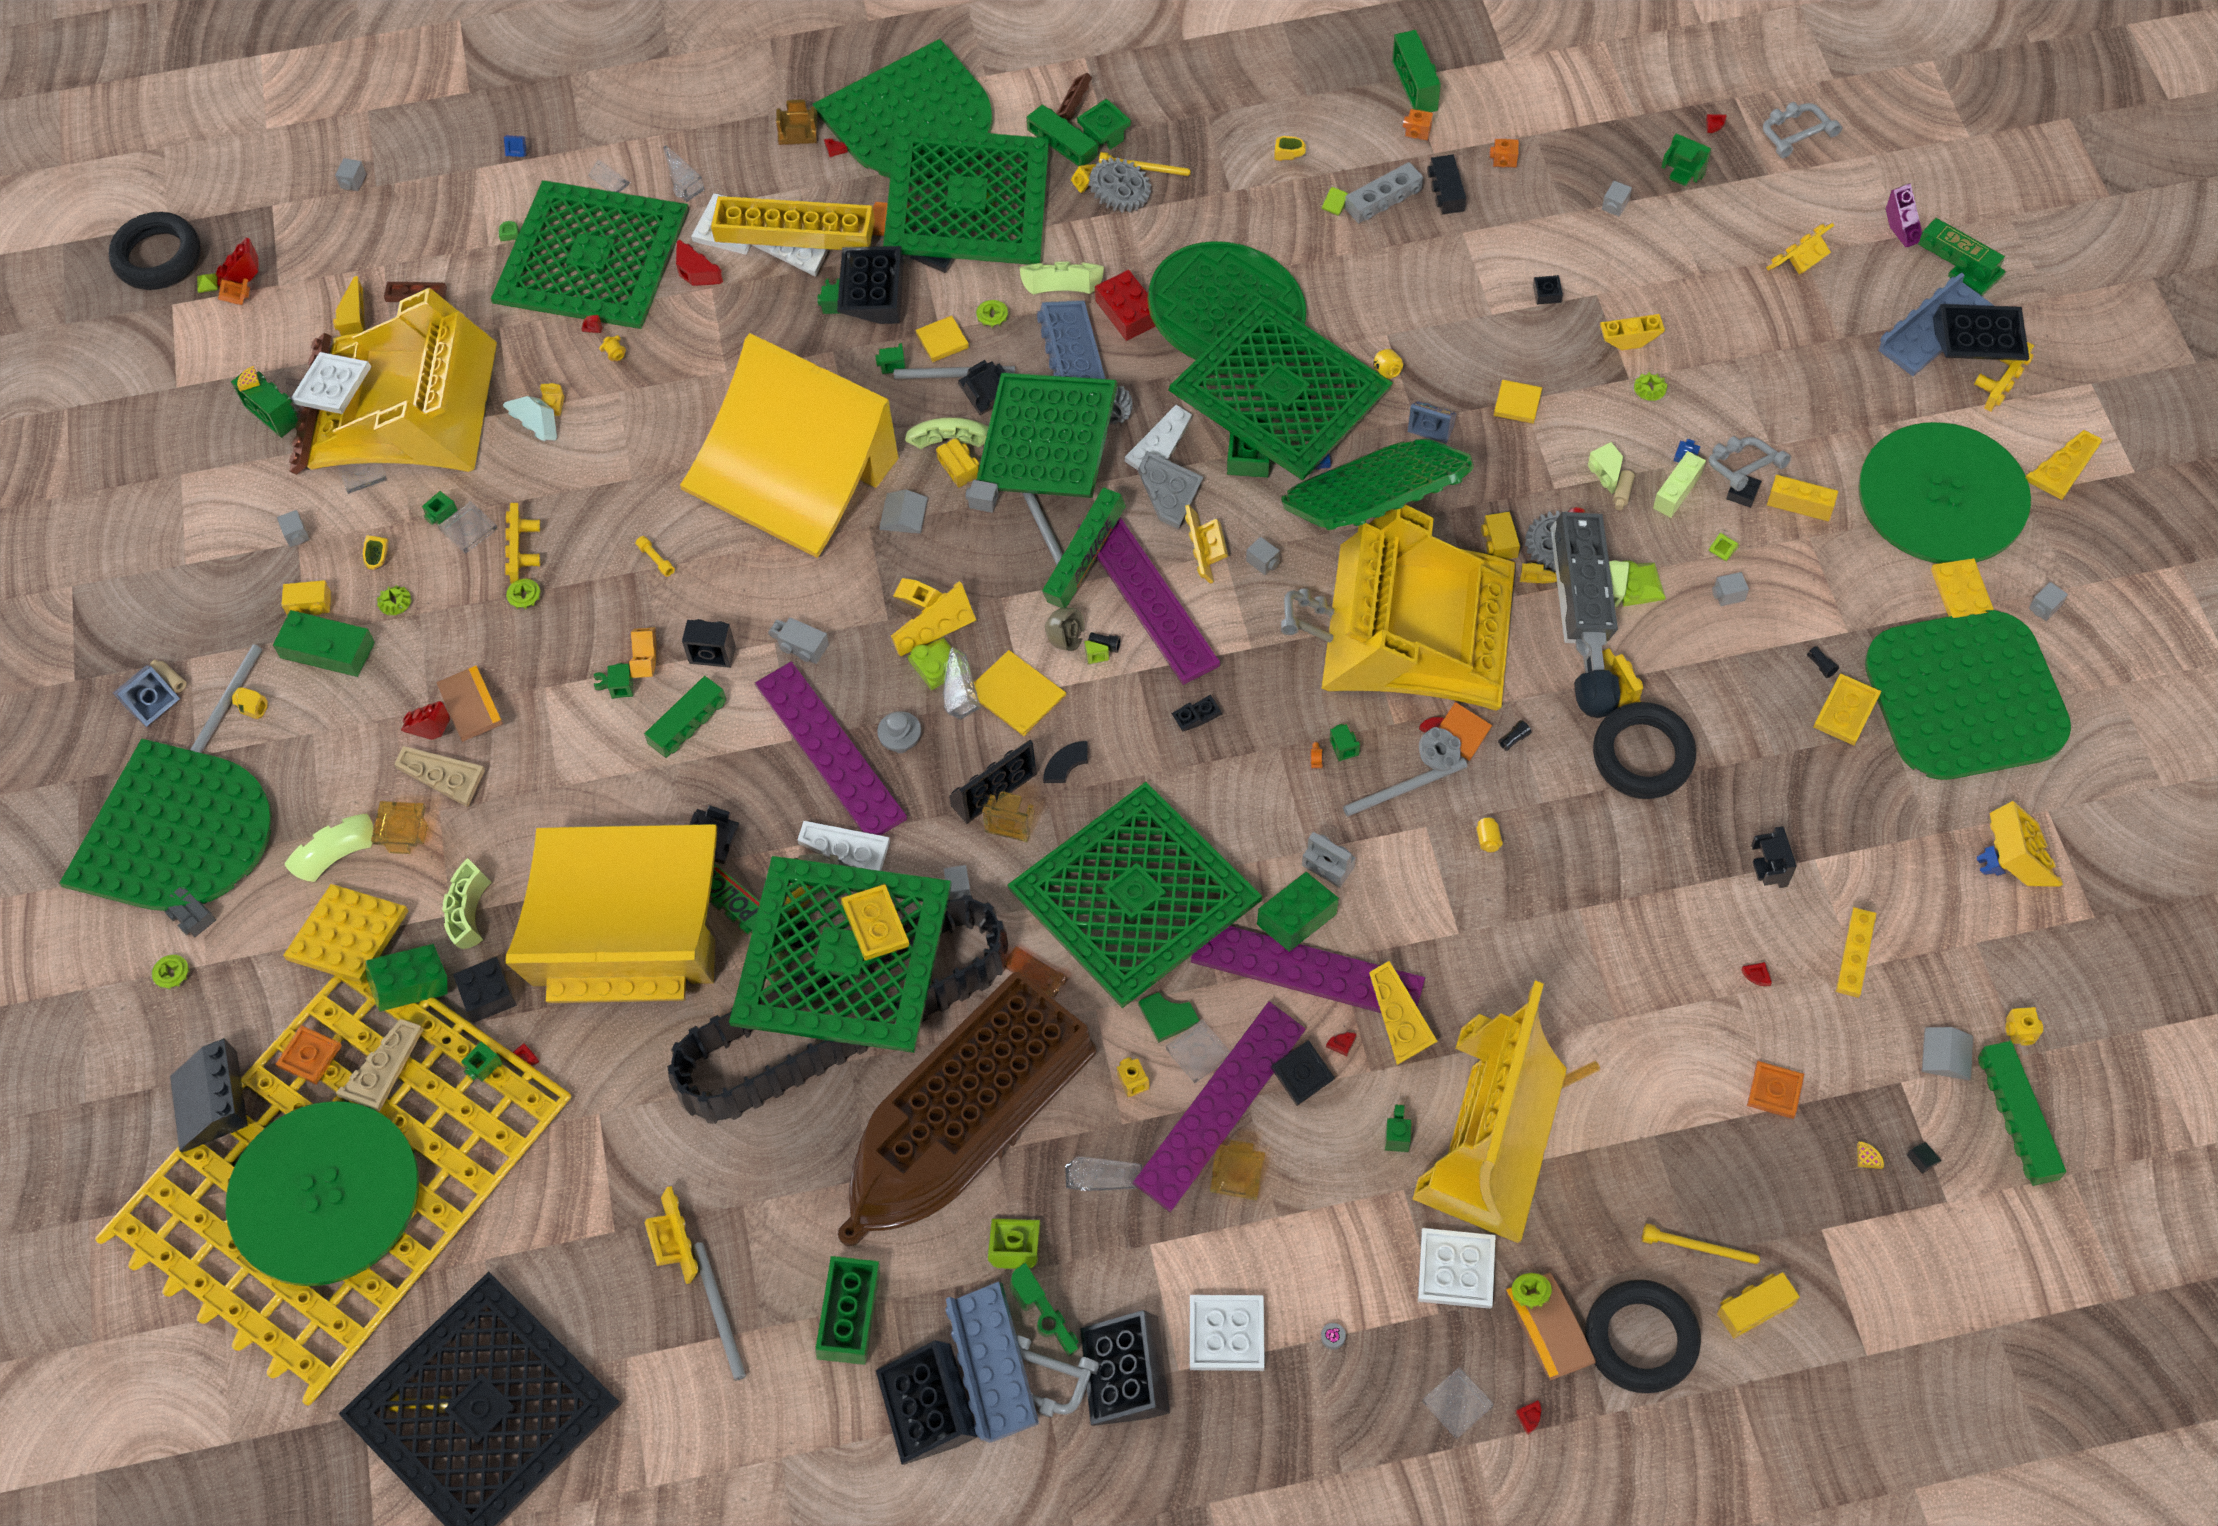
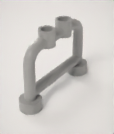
M1791 102L1786 107L1785 112H1781L1779 109L1773 110L1770 118L1763 124L1764 133L1777 147L1776 153L1781 158H1786L1792 153L1793 146L1791 144L1824 130L1832 138L1837 136L1842 130V125L1837 120L1832 121L1820 107L1812 103L1798 106L1796 102ZM1805 111L1813 112L1822 122L1783 140L1771 129L1772 125H1781L1786 119L1790 117L1797 118Z
M1733 436L1728 440L1726 447L1721 443L1714 447L1713 454L1709 457V464L1713 469L1731 481L1730 486L1741 491L1748 483L1746 475L1772 462L1778 468L1784 469L1789 464L1791 455L1785 451H1776L1758 438L1746 437L1738 439ZM1748 445L1755 446L1767 454V456L1735 472H1732L1717 461L1719 459H1727L1733 452H1741Z
M1309 589L1287 592L1284 598L1285 619L1281 621V632L1285 635H1294L1301 629L1330 643L1334 637L1332 634L1295 618L1293 615V599H1295L1300 606H1310L1315 609L1317 614L1325 613L1331 617L1334 614V609L1327 605V598L1318 596L1313 599Z
M1016 1335L1023 1360L1079 1378L1072 1399L1068 1404H1059L1051 1399L1032 1394L1034 1406L1040 1408L1038 1413L1052 1418L1054 1413L1066 1415L1074 1412L1081 1403L1091 1373L1096 1374L1100 1364L1092 1359L1081 1357L1079 1365L1076 1367L1028 1351L1032 1341Z

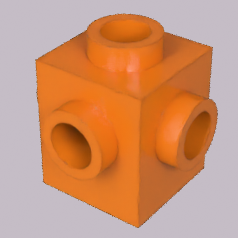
M1410 109L1409 116H1405L1403 128H1406L1405 136L1428 140L1432 127L1433 113Z
M1495 139L1494 147H1490V158L1493 159V167H1517L1518 139Z

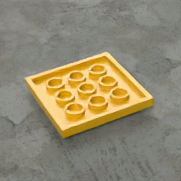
M330 884L283 956L287 961L362 984L366 978L365 960L380 957L409 911L404 905Z

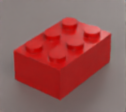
M1129 269L1095 286L1096 303L1126 341L1156 327L1149 312L1148 293Z

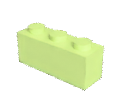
M1687 451L1656 494L1653 509L1672 518L1702 476L1706 460Z

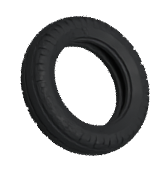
M150 212L139 215L137 218H132L116 231L109 245V262L114 273L126 284L144 290L162 289V287L166 288L178 283L194 269L200 256V240L196 230L184 218L168 212ZM171 234L180 239L179 250L164 264L150 268H141L129 262V255L134 246L149 236Z
M1635 702L1615 709L1604 718L1594 737L1593 755L1600 774L1614 789L1638 799H1655L1673 793L1687 781L1696 761V744L1690 728L1674 711L1659 704ZM1641 724L1653 726L1665 733L1671 740L1675 750V761L1672 767L1660 775L1651 777L1636 775L1624 768L1614 751L1615 737L1623 729Z
M1641 1279L1618 1283L1608 1288L1596 1299L1587 1316L1585 1339L1595 1358V1366L1609 1381L1625 1390L1636 1393H1657L1668 1390L1683 1381L1697 1362L1701 1347V1333L1697 1318L1684 1298L1673 1289L1661 1283ZM1632 1304H1645L1657 1308L1670 1319L1676 1330L1677 1349L1675 1355L1666 1364L1651 1369L1638 1368L1626 1363L1615 1353L1609 1340L1608 1326L1612 1316L1621 1308Z

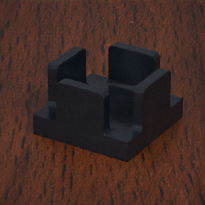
M983 360L969 368L967 375L958 380L959 386L980 416L993 409L1001 373H1006L1000 363L995 366L993 361L987 364L986 360Z
M709 805L707 812L697 809L689 825L717 826L715 862L725 864L738 830L739 822L729 819V811Z
M1784 826L1775 827L1772 833L1755 836L1751 844L1752 850L1762 849L1764 857L1754 859L1752 863L1757 879L1759 881L1763 880L1764 886L1778 884L1779 888L1788 887L1797 867Z

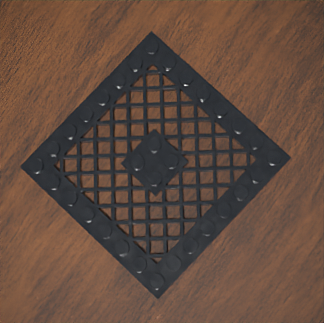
M488 1271L338 1414L444 1526H499L621 1403ZM492 1317V1328L480 1329L481 1318ZM498 1318L507 1326V1328H497ZM475 1321L474 1329H466ZM491 1334V1344L479 1346V1336ZM497 1334H508V1345H496ZM514 1334L524 1344H514ZM474 1335L473 1346H462V1336ZM456 1339V1347H448ZM513 1350H525L524 1361H512ZM530 1350L540 1360L530 1361ZM490 1351L489 1362L478 1363V1352ZM496 1351H507V1362H495ZM473 1352L472 1363L460 1364L461 1353ZM444 1353H455L454 1364H443ZM437 1357V1365H429ZM541 1366V1377L529 1378V1367ZM524 1367L523 1378L511 1379L512 1368ZM547 1367L557 1377H546ZM506 1368V1379H494V1369ZM471 1369V1380L459 1381L460 1370ZM477 1369H489L488 1379L482 1373L477 1377ZM442 1370H454L453 1381L441 1382ZM425 1371H436V1381L424 1382ZM419 1374L418 1383H410ZM546 1383H558L557 1394L545 1395ZM563 1383L573 1392L572 1394H563ZM523 1384L522 1396H510L511 1385ZM528 1384H540V1394L528 1395ZM495 1385H505L504 1396ZM452 1387V1399H440L441 1388ZM458 1387H466V1388L458 1395ZM423 1388H435L434 1399L423 1400ZM406 1389H417V1400H405ZM400 1392L399 1401H390ZM557 1400L556 1412H544L545 1401ZM562 1400H574V1411H562ZM581 1400L584 1404L579 1408V1403ZM527 1401H539L538 1412L526 1413ZM510 1402H521V1413H512L516 1408ZM439 1404H449L444 1410L450 1416H439ZM434 1405L433 1417H421L422 1406ZM398 1406V1417L386 1419L387 1407ZM416 1406L415 1418H404V1407ZM379 1411H380V1419H379V1417L376 1415ZM561 1417H570L561 1426ZM538 1418L537 1430H525L526 1419ZM544 1418H556L555 1429L543 1430ZM520 1419V1431H508V1420ZM450 1422L449 1434H437L438 1423ZM421 1423H432L431 1434L420 1435ZM456 1423L466 1433H455ZM502 1423V1431L493 1432ZM397 1424L396 1435L386 1425ZM403 1424H414V1435L402 1436ZM552 1435V1436L542 1445V1437H543V1436ZM525 1436H537L536 1448H524ZM507 1437H519V1448L507 1449ZM490 1438H501V1449L489 1450ZM454 1439H466L465 1451H454ZM472 1439L478 1445L484 1441L483 1450H471ZM431 1440L430 1452L418 1453L419 1441ZM437 1440H448V1451L436 1452ZM413 1441L412 1452L402 1442ZM518 1454L517 1466L505 1467L506 1455ZM524 1454H533V1455L523 1464ZM500 1455V1467H488V1456ZM471 1456H483L482 1468H470ZM447 1457L446 1469L435 1470V1458ZM453 1457H465L463 1469H452ZM429 1458V1469L419 1459ZM514 1472V1473L504 1482V1480H505V1473ZM487 1473H499L498 1485H487ZM481 1474V1486H469V1475ZM446 1475L445 1487L435 1476ZM452 1475H463V1486L451 1487ZM486 1491H495V1492L485 1501V1499H486ZM462 1492V1503L451 1493ZM468 1492H480L479 1504H467ZM467 1510L476 1511L471 1515Z

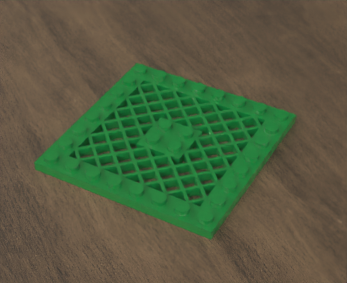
M896 125L883 246H901L902 254L1026 265L1040 263L1049 138ZM922 149L926 152L923 156L918 153ZM943 151L946 155L940 157L937 154ZM962 153L965 157L959 159L956 155ZM981 154L984 158L979 161L976 156ZM1000 156L1004 160L998 162L995 158ZM1018 157L1022 160L1019 164L1014 161ZM933 158L935 162L929 164L927 160ZM950 159L954 162L951 166L946 163ZM969 161L974 164L970 168L966 165ZM990 163L993 167L988 169L984 165ZM922 164L925 168L919 171L916 167ZM1008 164L1012 167L1009 171L1004 168ZM939 166L944 169L940 173L936 170ZM961 168L963 172L958 174L955 170ZM978 169L983 172L979 176L974 173ZM997 171L1002 174L998 178L994 175ZM1017 172L1021 175L1018 179L1013 176ZM931 173L934 177L928 179L926 175ZM947 175H949V181H948L947 179H945L944 177H946ZM1007 179L1011 182L1008 186L1003 183ZM921 180L923 184L918 186L915 182ZM938 181H940L943 184L939 188H937L934 185ZM996 186H998L1001 189L997 193L994 190H992ZM929 188L933 192L927 195L924 191ZM1015 188L1020 190L1016 195L1012 192ZM988 192L991 197L986 200V195ZM917 195L922 198L918 202L914 199ZM1007 195L1010 199L1004 201L1001 197ZM937 196L941 199L938 203L933 201ZM1024 196H1025V203L1021 200V198H1023ZM995 201L999 204L996 208L991 205ZM908 202L912 205L909 208H907ZM928 203L931 208L925 210L922 206ZM1014 203H1016L1019 206L1015 210L1011 207V205ZM945 205H946V212L942 209V207H944ZM985 208L989 211L986 215H984ZM916 210L920 213L917 217L912 214ZM1003 210H1006L1009 213L1005 217L1002 214H1000V212H1002ZM935 212L940 215L936 219L932 216ZM1024 212V218H1022L1019 214ZM955 213L959 216L956 220L951 218ZM974 215H976L979 218L975 222H973L970 219ZM995 216L999 221L993 224L990 219ZM1013 218L1018 221L1015 225L1009 222ZM927 219L930 223L924 226L921 221ZM946 220L949 225L943 227L940 223ZM964 222L969 225L965 229L960 226ZM982 224L988 227L984 231L979 227ZM1003 225L1007 228L1004 232L999 229ZM914 226L919 229L915 233L911 230ZM935 227L938 232L933 234L929 230ZM1022 227H1023V234L1019 231V229L1022 228ZM953 229H955L958 232L954 236L951 233H949ZM973 230L978 234L975 237L969 235ZM992 232L997 235L994 239L988 236ZM1011 234L1017 237L1013 241L1008 238Z
M542 180L491 296L492 304L585 319L591 315H599L602 323L642 329L688 214V204ZM565 206V209L559 212L556 211V209ZM580 209L584 210L583 212L575 215L574 213ZM599 212L602 213V215L595 218L592 216ZM571 215V218L562 220L563 217ZM617 215L620 216V218H618V219H616V220H614V221L611 220V218H613V217H615V216H617ZM586 218L590 219L589 221L581 224L580 222ZM638 218L639 221L632 224L629 223V221ZM557 220L559 221L558 224L552 227L550 226L551 223ZM606 220L608 224L601 227L598 225ZM654 221L657 222V224H655V225H653V226H651V227H648V225H647V224L652 223V222H654ZM575 223L578 225L577 227H574L570 230L568 228L569 226ZM626 225V227L620 230L617 229L618 226ZM592 227L596 228L595 230L587 233L586 231ZM644 227L645 230L636 233L635 230ZM563 229L565 230L564 233L558 236L556 235L557 232ZM612 229L614 231V233H611L607 236L604 234ZM632 233V236L626 239L623 238L624 235ZM550 235L553 236V238H551V239H549V240H547V241H544V240H543L544 238H546V237H548V236H550ZM647 236L651 237V239L645 242L641 240ZM569 238L572 240L564 245L562 244L564 240ZM619 238L620 242L616 243L615 240ZM635 242L639 243L638 245L630 248L629 246L630 244H633ZM556 244L559 245V247H557V248H555V249H553V250H550V249H549L550 247H552V246H554V245H556ZM626 248V251L620 254L617 253L618 250ZM546 250L547 253L541 256L537 255V253ZM641 251L645 252V254H642L638 257L635 255ZM562 253L565 254V256H563V257H561V258H559V259H556V258H555L556 256H558V255H560V254H562ZM630 256L633 258L632 260L624 263L623 261L624 259ZM552 259L553 262L544 266L543 262ZM620 263V266L611 268L612 265ZM537 265L540 266V268H538V269H536V270H534V271H531V268H533V267H535V266H537ZM635 266L639 267L638 269L630 272L629 270L630 268ZM558 268L559 271L550 275L549 271ZM574 271L577 272L576 275L570 278L567 276L568 274ZM624 271L627 273L620 278L617 277L618 274ZM543 274L547 276L545 278L537 280V277ZM593 274L596 276L595 278L588 281L586 279L587 277ZM564 277L565 280L556 284L555 280ZM612 277L614 278L612 282L607 284L604 282ZM531 280L534 281V283L525 287L524 283ZM580 280L583 281L582 284L576 287L573 285L574 283ZM628 281H632V282H633V284H630V285H628V286H626V287H624V285H623L624 283H626V282H628ZM549 283L553 285L545 290L542 288ZM601 283V287L593 290V286ZM570 286V290L562 293V289ZM618 286L620 287V290L614 293L610 291ZM587 289L590 291L583 296L579 294ZM607 292L608 296L599 299L598 296ZM626 296L627 299L621 302L617 301V299Z
M1260 297L1170 384L1168 391L1303 481L1391 389L1393 382L1271 302ZM1264 330H1272L1273 333H1265ZM1253 341H1261V344H1253ZM1267 341H1275V344H1267ZM1281 341H1288L1289 344H1281ZM1304 351H1305V355H1298V354H1297V352H1304ZM1241 352H1250V355H1242ZM1255 352H1264V355H1256ZM1269 352H1277L1278 355H1270ZM1283 352H1291L1292 355H1284ZM1307 362L1308 366H1300V363ZM1313 362H1321L1322 366H1314ZM1230 363H1238L1239 367H1231ZM1244 363H1252L1253 366L1245 367ZM1258 363H1266L1267 366H1258ZM1286 363H1294V366H1286ZM1310 373L1311 377H1303L1302 374ZM1316 373H1324L1325 377H1317ZM1330 373H1338L1339 377H1331ZM1218 374H1227L1228 378H1219ZM1233 374H1241L1242 378H1233ZM1247 374H1255L1256 378H1247ZM1319 384H1327L1328 388H1320ZM1333 384H1341V388H1334ZM1347 384H1354L1355 388H1347ZM1235 385H1243L1244 389H1236ZM1207 386H1215L1216 389H1207ZM1221 386H1230V389L1221 388ZM1336 395H1343L1344 399H1336ZM1252 396H1260L1261 400H1252ZM1308 396H1316V399H1308ZM1322 396H1330V399H1322ZM1224 397H1232L1233 400L1224 401ZM1238 397H1246L1247 400H1238ZM1277 407V411H1269V408ZM1297 407H1305V411H1297ZM1311 407H1319V411H1311ZM1325 407H1333V410L1325 411ZM1240 408H1249V412H1241ZM1254 408H1263V411H1255ZM1299 418H1307L1308 422H1300ZM1313 418H1321L1322 422H1314ZM1257 419H1265L1266 423H1258ZM1271 419H1279L1280 423H1272ZM1285 419H1294V422H1286ZM1274 430H1282L1283 434H1275ZM1288 430H1296L1297 434H1289ZM1302 430H1310L1311 434H1303ZM1291 441H1299L1300 445H1291Z
M1144 782L1007 884L1008 889L1122 1009L1262 901V895L1147 782ZM1136 821H1148L1147 827H1136ZM1152 822H1153L1158 828H1152V827H1151V826H1152ZM1119 833L1131 834L1130 840H1119ZM1135 834L1146 835V841L1134 840ZM1162 835V841H1150V836ZM1166 836H1167L1172 842H1166ZM1102 846L1113 847V853H1101ZM1118 847H1129V853L1120 854L1117 853ZM1133 848H1145L1144 854H1133ZM1149 848L1161 849L1160 855H1148ZM1165 849H1176V856L1164 855ZM1182 850L1187 856H1180V851ZM1085 859L1096 860L1095 866H1084ZM1100 860H1112L1111 867L1100 866ZM1116 861H1128L1127 868L1116 867ZM1132 861L1143 862V868L1138 863L1131 867ZM1148 862H1159V869H1148ZM1163 863H1175V869H1163ZM1179 863L1191 864V869L1179 870ZM1195 864H1196L1202 871H1195ZM1067 872L1078 873V879H1067ZM1083 873H1094V880H1082ZM1099 874H1110V880H1098ZM1115 874H1119V875H1120V876H1118L1116 879H1114V875H1115ZM1151 876H1158L1157 882ZM1162 876L1174 877L1173 883H1161ZM1178 877L1190 878L1189 884H1177ZM1194 878H1206L1205 885L1193 884ZM1210 879H1211L1216 885H1209ZM1050 885L1061 886L1060 892H1049ZM1076 886V893H1065V887ZM1081 887H1093L1092 894L1081 893ZM1097 887L1102 888L1103 894H1097ZM1166 891H1172V897H1166ZM1188 891V898H1176V892ZM1192 892H1204V899L1192 898ZM1208 892L1220 893V900L1208 899ZM1052 899L1059 900V906ZM1064 900H1075V906L1063 907ZM1080 901H1091L1090 908L1079 907ZM1095 902H1107L1106 909L1095 908ZM1111 902H1112L1118 909H1111ZM1159 904L1171 905L1170 911H1159ZM1155 905L1154 911H1149ZM1175 905H1187V911L1175 912ZM1191 906H1203V913L1191 912ZM1207 906L1213 907L1207 912ZM1066 914H1073V921ZM1078 915H1089V922L1077 921ZM1094 915L1105 916V923L1093 922ZM1110 916H1121V923H1109ZM1126 917L1131 923L1137 919V924H1125ZM1142 917L1153 918V925L1141 924ZM1158 918L1169 919V926L1157 925ZM1174 919H1186L1185 926H1173ZM1190 920H1196L1189 926ZM1081 929H1088L1087 936ZM1092 929L1104 930L1103 937L1092 936ZM1108 930L1120 931L1119 938L1108 937ZM1124 931H1136L1135 938H1124ZM1140 932H1152L1151 939H1140ZM1156 932L1168 933V940L1156 939ZM1172 933H1179L1172 939ZM1095 944H1102V950H1100ZM1107 944L1118 945V952L1106 951ZM1123 945H1134V953L1122 952ZM1139 946H1151L1150 953H1138ZM1155 947H1161L1156 952H1154ZM1109 959H1117L1116 966ZM1121 959L1133 960L1132 967L1120 966ZM1137 960H1144L1139 965H1137Z
M772 856L729 1020L730 1026L915 1053L952 886L951 881ZM885 884L895 905L896 912L900 911L904 917L900 920L902 926L909 923L913 929L906 934L908 941L915 937L913 948L909 944V947H906L908 951L900 956L895 951L890 952L894 960L886 965L881 961V958L887 954L865 961L853 931L845 930L850 923L843 905H840L836 900L838 897L845 893L847 896L853 895L851 892L859 893ZM807 886H814V888L809 890ZM801 887L805 893L795 899L792 892ZM829 889H836L837 891L831 893ZM824 890L827 897L818 902L814 895ZM788 896L792 902L785 905L786 898ZM896 898L905 899V900H903L902 902L899 903ZM810 899L814 905L804 911L800 904ZM833 902L836 909L826 914L823 907ZM914 903L918 909L908 915L904 908ZM796 907L800 914L790 920L786 913ZM819 911L823 917L812 922L808 916ZM841 914L845 920L835 926L831 919ZM920 916L918 926H916L913 920ZM783 917L786 923L780 926L781 918ZM805 919L809 926L798 931L795 925ZM827 922L830 927H823L821 935L817 928ZM791 928L795 934L785 940L781 934ZM814 931L817 938L807 943L803 937ZM776 938H778L781 943L774 947ZM800 940L803 947L793 952L790 945ZM819 945L816 956L812 949ZM786 949L790 955L779 961L776 954ZM809 952L812 959L802 964L798 958ZM772 957L776 964L769 968ZM910 958L909 966L907 968L903 962ZM795 961L798 968L788 973L784 967ZM877 962L881 968L870 974L867 967ZM899 965L904 972L893 977L889 971ZM814 966V972H817V974L811 977L807 970ZM781 970L785 976L774 982L770 976ZM863 971L867 977L857 983L854 978L860 979ZM803 973L807 980L797 986L793 979ZM886 974L890 981L879 986L876 979ZM831 975H838L840 977L834 980ZM826 976L830 983L820 989L816 982ZM767 979L771 985L764 989L765 981ZM849 979L853 986L843 992L839 985ZM905 979L904 988L902 989L898 983ZM790 982L793 989L783 995L779 988ZM872 983L876 990L865 995L862 988ZM812 985L816 992L806 998L802 991ZM895 986L899 993L889 999L884 992ZM835 988L839 995L829 1001L825 994ZM776 991L779 998L769 1004L765 997ZM858 992L862 999L851 1004L848 997ZM798 994L802 1001L792 1007L787 1000ZM881 995L885 1002L875 1008L870 1001ZM821 997L825 1004L814 1010L811 1003ZM901 1000L899 1010H897L893 1004ZM844 1001L848 1008L837 1013L834 1006ZM784 1003L787 1008H780L778 1006ZM867 1004L871 1011L861 1017L856 1010ZM807 1006L810 1012L801 1011V1009ZM889 1007L894 1014L884 1020L879 1013ZM830 1010L833 1015H828V1014H823V1013H825L826 1011ZM853 1013L856 1018H849L846 1016ZM876 1016L879 1022L869 1020Z

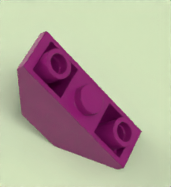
M1911 183L1891 190L1885 208L1890 229L1905 247L1919 243L1922 235Z

